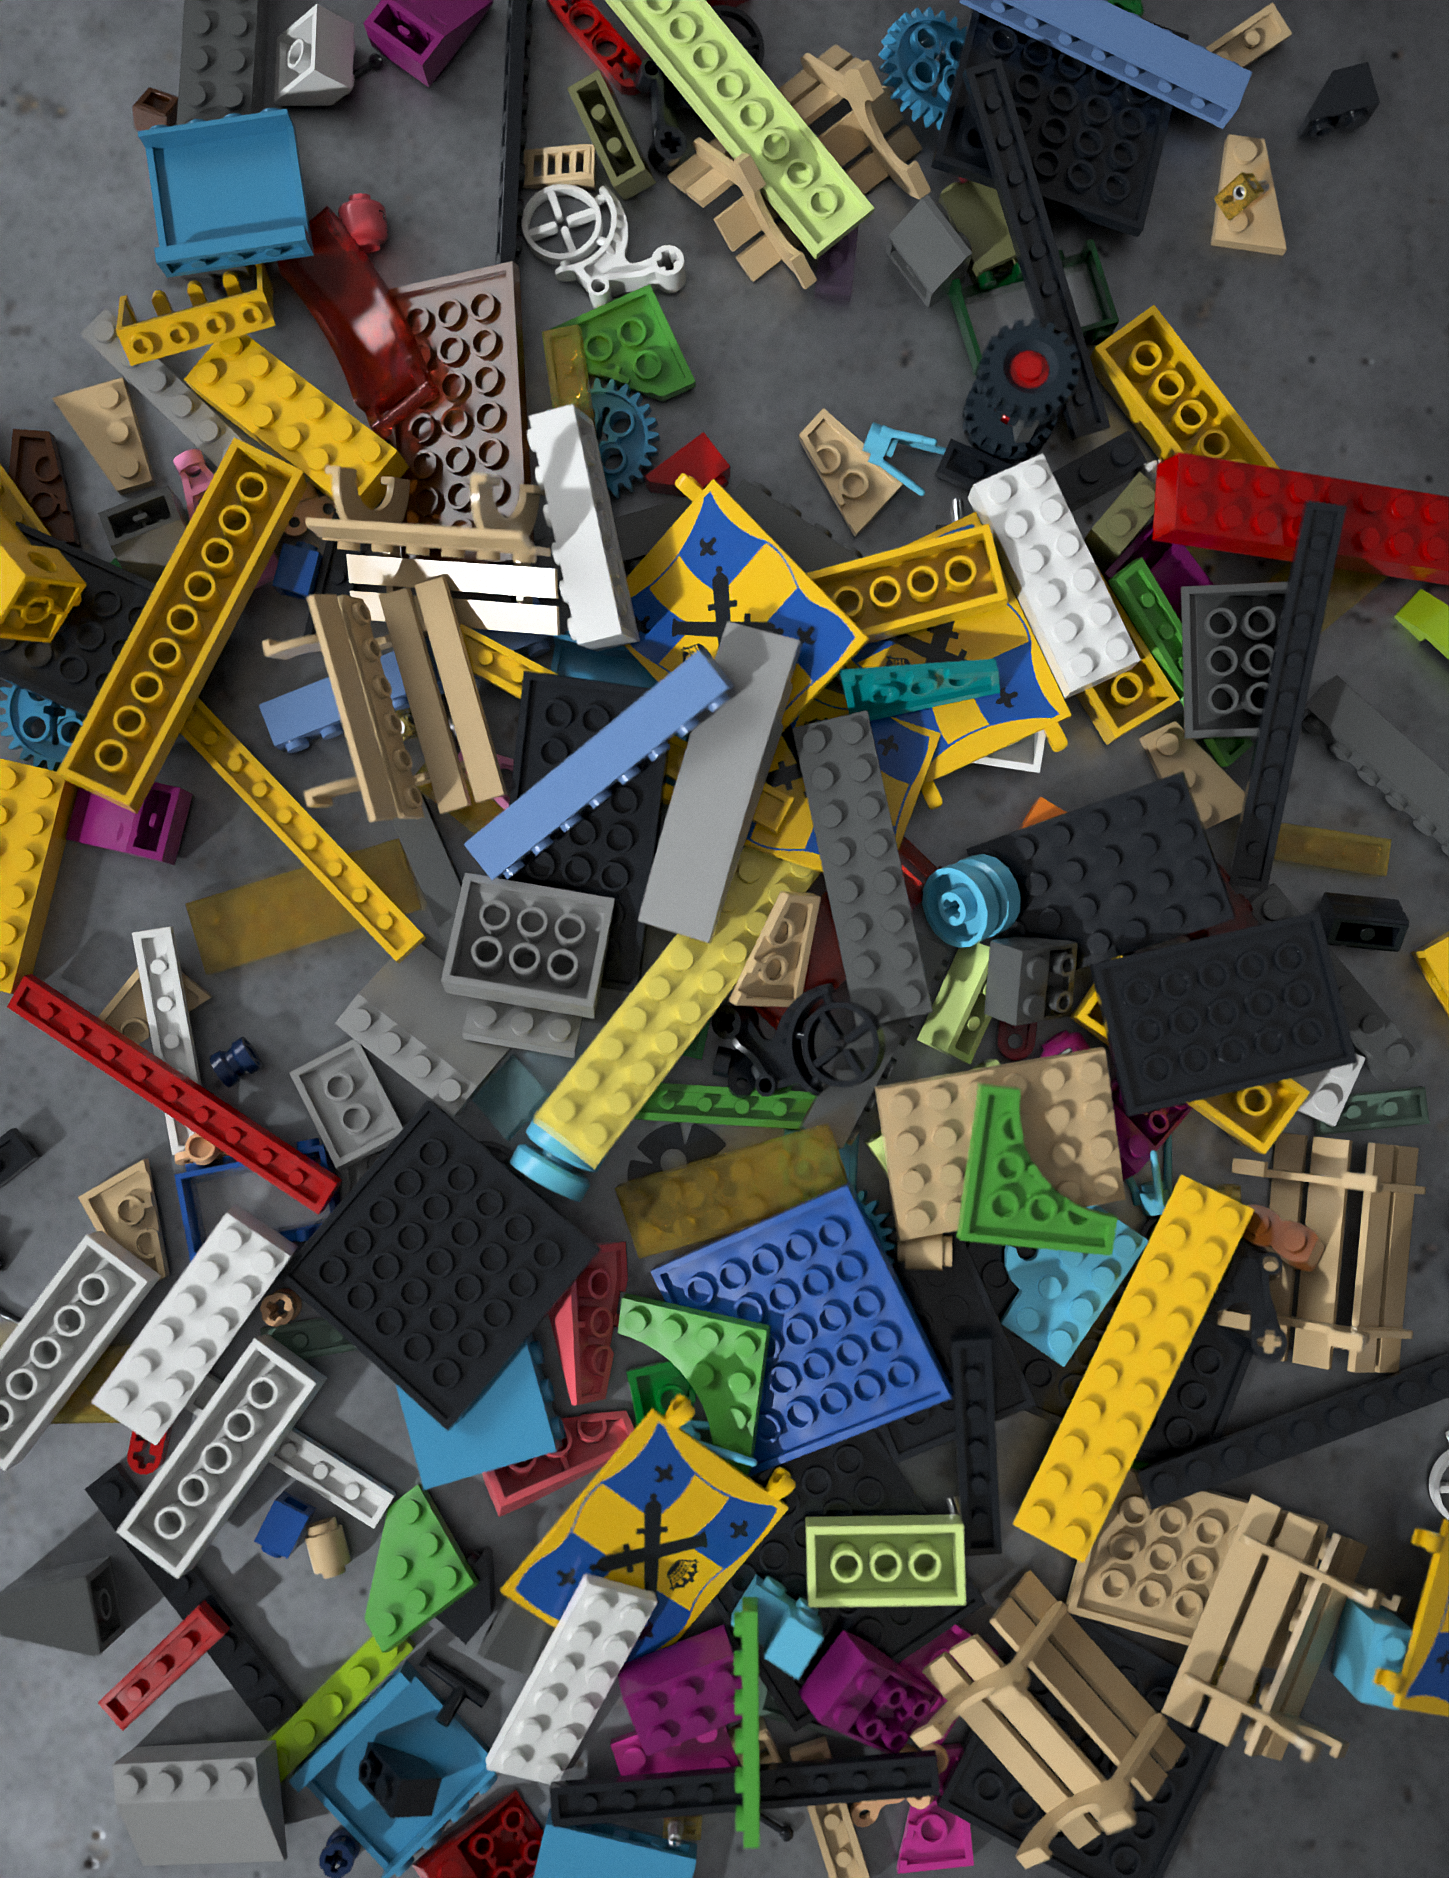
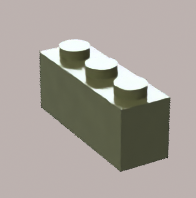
M598 69L568 87V92L612 186L626 201L656 183L655 178L610 83Z

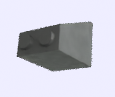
M111 1556L22 1575L0 1591V1636L84 1655L97 1656L101 1655L125 1632Z
M506 1597L486 1630L477 1654L487 1660L530 1676L556 1628Z

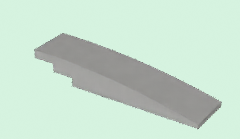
M727 621L715 662L730 679L734 687L727 692L730 700L713 713L707 708L696 717L700 724L692 730L648 880L638 918L639 922L711 944L784 727L781 721L793 688L790 681L802 648L800 640Z

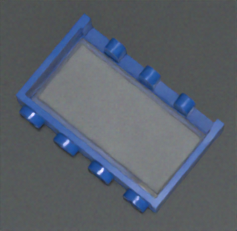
M319 1138L296 1142L298 1151L336 1175L334 1163L325 1145H320ZM231 1156L222 1157L223 1165L209 1167V1164H186V1172L174 1175L190 1263L226 1212L234 1204L240 1206L289 1241L303 1242L310 1239L341 1202L339 1188H337L326 1209L318 1215Z

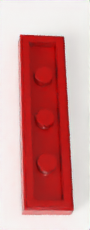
M204 1600L98 1702L99 1706L124 1731L208 1651L230 1627Z

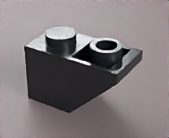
M1368 62L1332 71L1298 128V138L1310 135L1313 138H1319L1337 128L1345 126L1348 129L1358 128L1370 120L1380 101Z
M486 1546L480 1554L472 1551L466 1558L479 1584L435 1617L465 1645L492 1615L496 1605L493 1550L489 1546Z
M368 1742L364 1758L359 1764L358 1780L390 1818L432 1816L442 1778L425 1759L376 1742Z

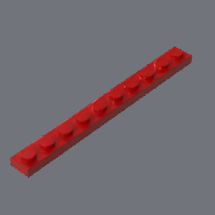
M28 974L23 976L7 1008L319 1215L326 1209L342 1179L35 975Z

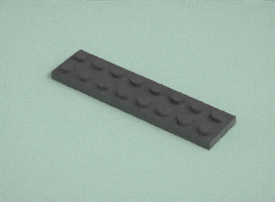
M868 711L792 728L851 1002L866 1007L875 1015L879 1023L933 1012ZM854 1012L856 1026L858 1027L865 1020Z

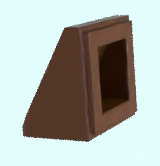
M148 87L132 106L135 129L142 131L149 130L154 125L174 126L177 120L178 97Z

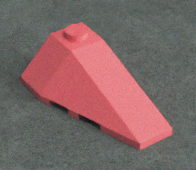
M623 1241L595 1243L602 1249L601 1252L548 1313L572 1405H581L606 1399L614 1356L610 1345L613 1329L619 1325L620 1314H617L620 1292H626L628 1281L626 1242Z
M627 1411L582 1414L578 1417L561 1418L566 1438L562 1439L563 1446L560 1449L482 1473L498 1516L501 1517L535 1502L605 1466L635 1430Z

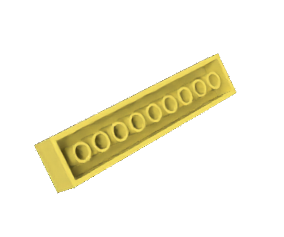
M745 846L741 852L711 944L677 934L540 1108L533 1122L596 1169L737 984L780 892L807 893L821 872Z

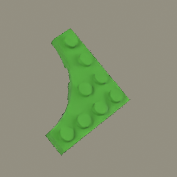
M978 1083L957 1229L959 1240L1112 1256L1118 1218L1114 1214L1092 1210L1069 1200L1048 1183L1032 1162L1023 1142L1024 1137L1020 1122L1019 1106L1021 1090L1013 1086Z
M626 1293L621 1299L617 1334L631 1337L648 1345L666 1357L681 1371L698 1395L709 1422L712 1445L754 1458L771 1326ZM723 1458L744 1474L748 1475L752 1470L753 1466Z

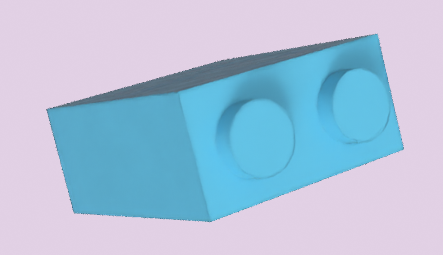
M1348 1597L1340 1617L1330 1672L1360 1702L1399 1710V1708L1392 1705L1395 1694L1388 1692L1384 1686L1374 1684L1373 1680L1378 1667L1401 1674L1413 1630L1386 1607L1380 1605L1379 1609L1370 1608Z

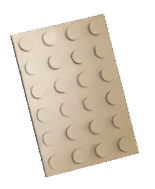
M1101 1047L875 1087L896 1232L900 1241L957 1231L978 1083L1013 1086L1021 1090L1019 1104L1020 1122L1025 1148L1042 1176L1056 1191L1083 1207L1125 1200L1106 1051Z
M1130 1468L1085 1562L1082 1563L1077 1560L1065 1603L1068 1607L1067 1613L1189 1646L1249 1500L1206 1489L1151 1510L1147 1508L1134 1472L1136 1469ZM1282 1510L1268 1543L1269 1546L1274 1548L1289 1511ZM1293 1513L1320 1526L1305 1562L1317 1569L1318 1555L1325 1540L1328 1525L1322 1520ZM1264 1554L1242 1606L1224 1650V1656L1229 1657L1270 1558L1266 1554ZM1301 1572L1263 1664L1264 1667L1278 1670L1274 1667L1275 1658L1282 1646L1287 1647L1292 1636V1632L1289 1631L1291 1619L1298 1609L1302 1611L1307 1596L1304 1595V1588L1310 1576Z

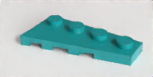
M996 659L840 670L849 714L867 710L870 721L1000 693Z

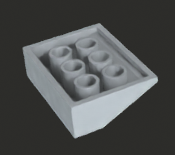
M465 873L441 978L445 992L595 1019L615 898L500 878L491 880L488 876Z
M420 944L400 964L391 957L357 994L335 1024L455 1117L461 1115L512 1047L463 1039L462 1032L471 997L445 992L441 983L445 961L423 944Z
M276 1740L135 1747L112 1764L116 1805L143 1866L285 1861L288 1858Z

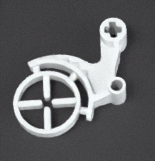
M551 185L538 191L525 206L522 217V230L527 246L542 261L553 265H561V267L555 270L557 280L563 282L577 280L589 294L593 309L613 301V297L635 291L649 284L653 290L659 289L669 294L678 292L685 285L684 256L681 250L675 246H661L655 250L651 258L637 263H630L626 260L625 255L629 240L626 215L619 200L606 185H602L599 188L600 194L594 198L587 191L575 185ZM560 196L577 198L590 207L567 216V223L570 228L596 220L591 238L577 250L566 226L561 228L569 253H552L542 249L535 243L537 240L556 234L558 232L556 222L552 221L529 230L532 215L547 200L551 204L557 222L562 223L564 221L556 198ZM604 202L611 213V227L607 238L602 236L603 222L599 206ZM598 245L601 246L595 254L587 258Z

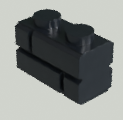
M1325 892L1318 908L1327 944L1332 946L1345 945V947L1398 952L1401 949L1409 927V919L1405 912H1403V908L1397 899Z

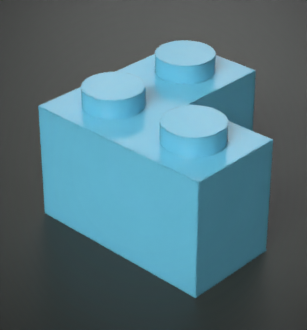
M755 1575L742 1597H758V1642L764 1646V1658L796 1679H799L823 1640L821 1616L817 1615L819 1610L816 1607H808V1601L800 1597L796 1601L785 1594L786 1588L777 1580L769 1576L764 1580ZM742 1598L734 1611H742ZM733 1611L732 1614H731V1625H733V1626H734V1611Z

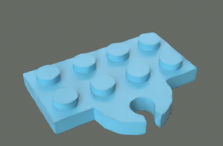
M1098 1205L1086 1207L1099 1212L1108 1213L1106 1210H1104ZM1117 1219L1112 1256L1037 1248L1034 1256L1029 1259H1022L1019 1257L1015 1247L1006 1245L1004 1250V1266L1009 1279L1020 1291L1001 1317V1324L1065 1367L1149 1240Z

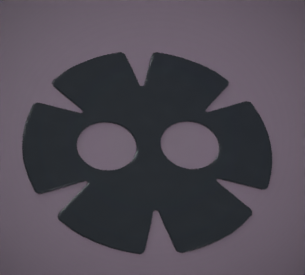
M679 1123L662 1126L647 1135L637 1148L652 1161V1164L631 1160L628 1167L627 1180L631 1199L653 1195L639 1213L653 1226L670 1233L674 1231L680 1212L686 1234L705 1230L717 1223L726 1214L728 1208L713 1193L734 1197L738 1186L737 1166L733 1157L712 1162L726 1146V1143L711 1130L697 1124L692 1125L686 1144H684ZM669 1149H678L686 1157V1167L678 1175H669L661 1168V1156ZM689 1181L698 1182L705 1190L703 1203L695 1208L686 1207L679 1199L681 1186Z

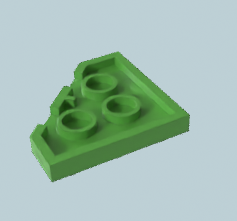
M650 284L550 329L555 344L568 368L607 382L610 379H614L618 386L622 387L624 384H627L632 391L662 402L696 387V381Z
M416 1485L391 1504L387 1510L364 1618L382 1653L393 1650L479 1584L477 1577L427 1489H423V1485Z

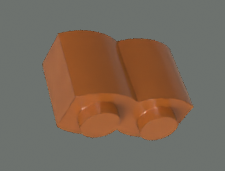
M1247 1205L1254 1209L1242 1234V1238L1249 1246L1261 1253L1274 1252L1286 1264L1295 1269L1309 1272L1314 1271L1325 1249L1314 1231L1298 1222L1282 1221L1275 1212L1264 1206Z

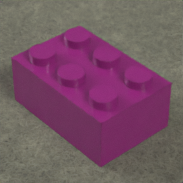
M724 1625L623 1664L618 1673L622 1699L646 1756L743 1718V1715H735V1689H742V1676H735L734 1649Z

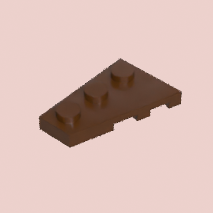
M13 429L8 475L53 538L69 545L80 546L55 436L50 431Z

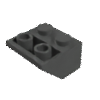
M927 194L921 198L889 234L885 252L929 308L948 295L952 280L959 278L961 284H963L972 256V247L967 237L962 232L957 233L949 223L950 219L945 208L940 203L935 204Z
M169 486L98 513L110 547L122 569L157 584L189 524L182 502Z
M1029 937L990 940L984 1014L1015 1026L1071 1016L1078 943Z

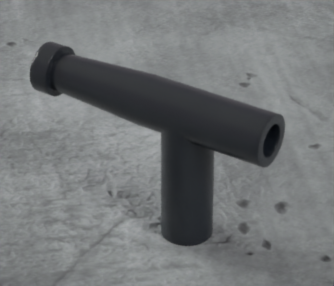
M427 1652L419 1666L427 1668L444 1683L453 1688L435 1718L439 1724L448 1727L465 1698L480 1708L485 1705L490 1696L489 1693L457 1671L431 1657L432 1654Z

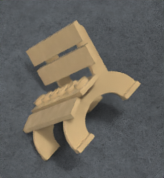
M836 44L818 58L810 53L803 55L800 61L804 69L778 90L808 126L843 98L849 101L853 110L821 134L818 139L841 167L869 145L871 146L872 150L845 170L860 191L865 195L887 176H890L910 196L920 200L927 195L931 189L919 163L913 161L909 165L905 164V162L923 149L909 126L904 124L886 139L883 136L884 133L904 118L896 101L890 98L892 95L888 86L882 87L869 60L863 62L857 57L853 58L852 54ZM700 137L693 141L696 153L667 175L673 185L682 192H687L688 196L703 208L733 184L739 186L744 196L713 220L733 252L763 230V236L735 257L750 280L755 281L779 261L783 260L795 273L802 288L807 289L814 284L817 279L803 252L796 249L802 242L784 220L780 221L777 225L774 222L780 215L760 192V189L766 183L751 155L742 153L733 159L717 138L713 139L710 143H707Z
M325 465V474L332 475L333 497L341 520L306 518V526L318 537H323V540L336 541L337 549L360 551L361 544H372V552H383V557L346 554L349 583L386 586L387 593L350 591V596L364 600L370 611L371 620L385 621L379 596L403 589V587L415 588L414 585L439 577H446L450 591L516 595L517 603L452 598L459 625L463 624L472 629L560 635L559 606L533 605V597L559 599L557 569L531 567V563H536V556H550L551 548L532 546L533 543L529 540L538 514L540 495L546 496L545 490H541L536 485L520 484L517 506L514 512L508 518H505L498 511L493 495V486H501V478L486 474H471V506L477 529L401 524L408 505L410 480L381 476V484L387 485V492L381 505L371 510L365 506L359 496L356 483V469ZM400 546L406 547V554L429 556L430 548L441 549V556L465 558V551H477V559L500 561V553L513 554L512 561H514V566L401 558ZM412 595L420 624H423L425 622L418 597Z
M439 577L414 585L425 622L423 624H420L411 588H404L379 596L389 634L375 639L370 625L371 614L363 599L343 594L340 596L336 594H313L308 596L307 600L316 628V635L295 638L285 642L270 639L262 641L266 657L287 660L297 655L322 651L357 777L328 783L305 791L304 796L308 807L328 808L333 806V797L361 791L370 822L392 820L395 818L420 819L424 817L422 810L423 799L417 786L431 782L439 812L444 814L472 805L463 772L466 771L476 803L507 795L446 577ZM426 636H429L463 756V761L460 762L424 638ZM391 647L394 649L428 770L414 776L411 771L412 759L405 749L401 735L402 724L400 718L395 713L391 700V685L384 675L380 660L381 650Z
M1280 1133L1275 1140L1273 1169H1268V1162L1233 1158L1232 1173L1272 1178L1269 1209L1275 1212L1282 1221L1300 1223L1304 1182H1309L1305 1226L1316 1233L1325 1247L1314 1271H1301L1296 1317L1291 1316L1296 1269L1282 1260L1281 1276L1274 1281H1269L1271 1298L1277 1313V1319L1288 1342L1286 1355L1280 1361H1287L1290 1327H1295L1292 1363L1331 1370L1333 1349L1337 1347L1349 1350L1347 1371L1356 1373L1398 1372L1402 1339H1413V1330L1403 1328L1414 1195L1426 1194V1187L1415 1185L1419 1148L1368 1143L1365 1175L1350 1173L1352 1141L1313 1136L1310 1174L1305 1173L1308 1135ZM1348 1189L1362 1190L1364 1193L1352 1325L1343 1326L1336 1324ZM1273 1262L1264 1264V1268L1268 1271H1274L1278 1268ZM1226 1309L1218 1313L1217 1325L1251 1331L1252 1311ZM1266 1335L1265 1341H1258V1346H1264L1265 1353H1273L1274 1347L1281 1346L1280 1341L1274 1342L1275 1336Z
M1252 1494L1162 1713L1189 1727H1193L1207 1694L1212 1699L1199 1732L1227 1747L1231 1745L1244 1713L1254 1718L1249 1723L1244 1735V1740L1248 1742L1244 1753L1251 1757L1263 1755L1281 1761L1290 1741L1304 1749L1301 1758L1308 1762L1317 1761L1323 1745L1308 1737L1310 1736L1331 1746L1332 1749L1329 1755L1335 1758H1345L1350 1745L1348 1741L1299 1718L1348 1596L1370 1608L1379 1609L1380 1605L1398 1613H1403L1408 1599L1394 1594L1393 1598L1390 1599L1377 1590L1369 1589L1354 1582L1368 1546L1341 1534L1333 1533L1331 1539L1327 1537L1324 1540L1318 1558L1322 1560L1319 1570L1306 1564V1559L1320 1526L1291 1512H1288L1274 1548L1269 1546L1268 1543L1283 1508ZM1264 1554L1270 1556L1216 1687L1211 1684L1261 1560ZM1303 1572L1310 1576L1304 1588V1595L1307 1596L1302 1611L1298 1609L1291 1619L1289 1631L1292 1632V1636L1287 1647L1282 1646L1275 1658L1274 1667L1278 1670L1273 1682H1268L1261 1692L1259 1704L1263 1705V1707L1259 1709L1249 1704L1248 1701L1299 1576Z
M1031 1570L1022 1576L1010 1592L1012 1598H1007L989 1621L1016 1651L1017 1654L1011 1663L1005 1665L978 1634L952 1646L949 1651L950 1654L975 1682L968 1677L946 1651L925 1666L922 1672L948 1702L937 1711L926 1725L914 1730L910 1735L913 1741L922 1748L943 1738L950 1725L958 1716H961L1046 1812V1815L1027 1835L1015 1856L1025 1869L1051 1858L1052 1852L1047 1846L1060 1830L1077 1849H1080L1100 1835L1102 1828L1107 1834L1134 1824L1136 1813L1132 1809L1134 1793L1129 1787L1130 1782L1147 1801L1152 1800L1168 1776L1165 1771L1173 1768L1186 1747L1167 1725L1168 1721L1163 1714L1156 1713L1070 1614L1067 1613L1068 1607L1062 1601H1057ZM1028 1666L1118 1767L1111 1779L1106 1780L1029 1693L1027 1688L1030 1674L1026 1670ZM999 1709L1015 1726V1728L1023 1735V1737L1030 1743V1745L1037 1751V1753L1045 1760V1762L1052 1768V1770L1059 1776V1778L1066 1784V1786L1074 1793V1795L1070 1793V1791L1062 1784V1782L1055 1776V1774L1048 1768V1766L1040 1759V1757L1033 1751V1749L1026 1743V1741L1019 1735V1733L1004 1718V1716L998 1711ZM1088 1812H1090L1096 1818L1097 1822L1092 1818V1816Z

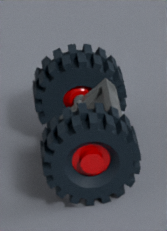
M1032 318L1029 326H1024L1023 319L1016 320L1011 329L1006 324L1000 328L997 337L995 335L991 337L982 355L977 370V379L968 393L962 412V418L965 419L962 426L964 434L969 432L967 441L971 447L977 444L980 447L979 451L989 453L999 460L1006 458V463L1014 464L1017 458H1021L1022 462L1028 460L1033 452L1037 454L1042 449L1056 425L1057 415L1062 411L1064 405L1067 404L1079 379V376L1076 375L1080 369V359L1074 360L1077 353L1075 345H1066L1069 336L1064 331L1059 336L1053 333L1056 327L1055 324L1048 322L1046 329L1039 327L1040 319Z

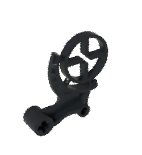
M711 6L721 20L722 16L736 20L746 28L752 38L738 41L746 50H756L755 61L761 68L765 51L764 41L760 29L754 20L744 11L733 6ZM647 57L641 63L634 77V85L640 92L649 93L652 105L651 131L653 140L648 149V159L655 169L670 171L678 164L687 148V139L679 129L676 111L680 108H687L691 111H694V109L651 57Z
M832 983L810 989L794 1000L783 1014L776 1034L771 1039H767L758 1027L759 1016L752 1006L725 1005L719 1007L712 1016V1028L716 1035L722 1039H730L733 1045L744 1053L757 1068L760 1076L755 1082L756 1091L764 1097L788 1093L797 1084H801L805 1090L815 1096H820L823 1092V1088L820 1085L821 1082L834 1087H850L862 1084L873 1077L878 1071L885 1054V1037L878 1019L870 1010L858 1003L848 1001L834 1002L831 993L836 991ZM823 998L825 1006L819 1008L810 1017L805 1030L802 1031L808 1013ZM838 1008H846L860 1015L865 1021L845 1036L830 1012ZM820 1021H822L833 1040L844 1039L846 1043L856 1042L871 1030L874 1049L867 1069L853 1048L843 1050L841 1046H833L817 1058L814 1038ZM801 1040H803V1041H802L803 1054H802V1048H801ZM842 1052L857 1078L853 1080L837 1079L826 1072L823 1066ZM806 1063H807L808 1067L810 1068V1070L812 1071V1073L814 1074V1077L812 1076V1074H811L810 1071L808 1070V1068H807V1066H806Z
M1161 1215L1151 1217L1144 1225L1140 1235L1147 1238L1150 1230L1159 1222ZM1238 1243L1234 1251L1230 1271L1224 1281L1218 1284L1203 1316L1222 1312L1235 1304H1247L1252 1311L1251 1345L1254 1355L1262 1362L1268 1364L1277 1363L1286 1355L1288 1342L1277 1319V1313L1271 1298L1269 1281H1274L1281 1276L1282 1259L1274 1252L1261 1254L1244 1248ZM1144 1248V1250L1142 1251V1253L1139 1255V1259H1141V1257H1142V1255H1143V1253H1144V1251H1145V1248ZM1273 1262L1278 1268L1274 1271H1268L1264 1268V1264ZM1266 1335L1275 1336L1274 1342L1280 1341L1281 1346L1274 1347L1273 1353H1265L1264 1346H1258V1341H1265Z

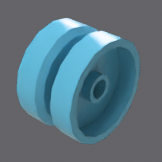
M978 854L959 860L956 864L942 867L931 874L923 888L922 905L926 920L934 933L945 943L962 948L971 947L1011 927L1020 913L1021 897L1017 881L1009 868L995 857Z
M533 1118L526 1133L543 1150L529 1144H520L517 1146L509 1163L544 1188L574 1201L581 1202L591 1184L588 1178L576 1170L574 1166L590 1173L598 1172L608 1154L594 1169L533 1122Z

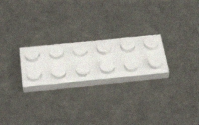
M585 1573L486 1757L487 1770L546 1784L560 1781L657 1604L654 1592Z

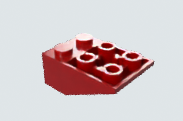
M514 1789L443 1837L418 1858L412 1866L420 1878L534 1877L544 1832L517 1790Z

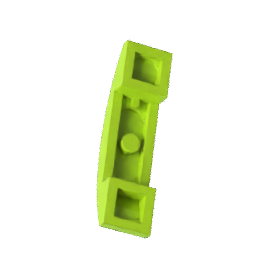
M1420 589L1393 617L1419 641L1426 638L1449 660V606L1430 593Z

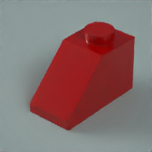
M703 432L645 475V483L650 493L687 497L675 486V481L681 474L685 473L688 476L694 477L703 489L713 479L725 489L729 484L728 479L730 478L731 466Z

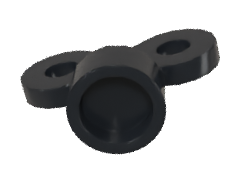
M718 1046L712 1075L729 1078L728 1089L733 1096L738 1098H746L755 1090L756 1080L751 1071L754 1065L753 1062L737 1048L734 1050ZM738 1080H744L747 1082V1086L740 1088L736 1083Z

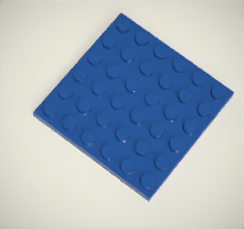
M851 1182L669 1260L650 1271L665 1302L771 1326L754 1459L757 1460V1465L752 1467L749 1473L750 1476L951 1399L954 1394Z

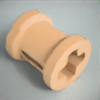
M281 1288L273 1294L266 1296L260 1306L263 1321L273 1327L289 1323L300 1314L302 1299L290 1288ZM280 1300L286 1302L284 1309L287 1312L282 1315L277 1312L279 1306L276 1303Z

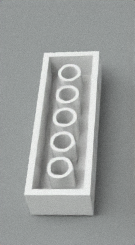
M573 404L529 416L531 429L527 430V437L532 451L537 452L539 467L535 468V474L540 489L545 490L547 504L543 506V512L549 528L553 527L556 542L551 544V549L556 564L561 565L564 580H560L559 586L562 598L565 603H569L572 617L567 620L570 636L573 641L577 640L578 645L597 652L639 642L640 639L593 420Z
M1043 453L973 484L968 500L981 524L989 523L1000 565L1064 700L1131 670L1141 659Z
M234 1204L226 1212L91 1403L156 1446L298 1246L237 1204Z
M103 1231L87 1234L0 1348V1468L4 1471L23 1461L161 1277V1275Z
M269 1334L254 1338L116 1533L175 1578L179 1579L191 1571L328 1378Z

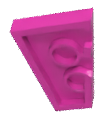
M961 1743L941 1745L948 1755V1766L945 1771L938 1774L940 1792L955 1760H957L962 1750ZM934 1796L932 1803L923 1809H917L910 1805L896 1866L898 1874L974 1866L970 1823L939 1807L936 1803L938 1796Z

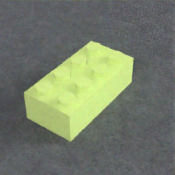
M959 1514L805 1517L808 1607L966 1605L964 1524Z

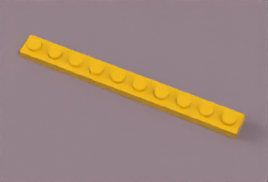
M463 624L460 625L473 674L507 693L521 699L524 671L556 674ZM674 735L670 741L666 776L677 781L688 742ZM765 783L752 821L777 834L795 798Z
M197 698L180 733L388 954L400 964L426 939L423 933L216 715Z

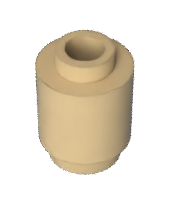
M940 1233L902 1241L898 1239V1262H905L906 1270H942V1267H952V1236Z
M336 1517L324 1518L307 1525L308 1535L305 1536V1541L314 1574H323V1578L327 1579L344 1573L346 1571L345 1565L351 1562V1557L343 1527L337 1524Z

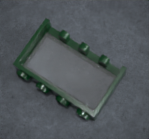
M1092 238L1085 241L1081 252L1065 257L1063 250H1058L1085 343L1089 342L1090 345H1098L1113 334L1119 323V318ZM1019 263L1014 265L1010 274L995 278L991 270L983 272L979 275L976 284L963 288L959 278L951 282L948 297L952 302L973 368V376H976L982 355L993 335L997 337L1000 328L1006 324L1011 329L1016 320L1023 319L1024 326H1029L1031 319H1035Z

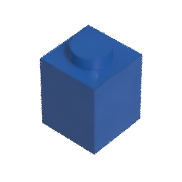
M297 541L295 546L283 543L272 583L273 588L280 595L308 601L307 597L314 594L323 558L321 553L317 552L318 548L312 544Z
M283 1491L274 1500L254 1542L262 1545L261 1549L266 1554L275 1558L283 1556L288 1559L296 1550L306 1531V1526L309 1525L317 1508Z

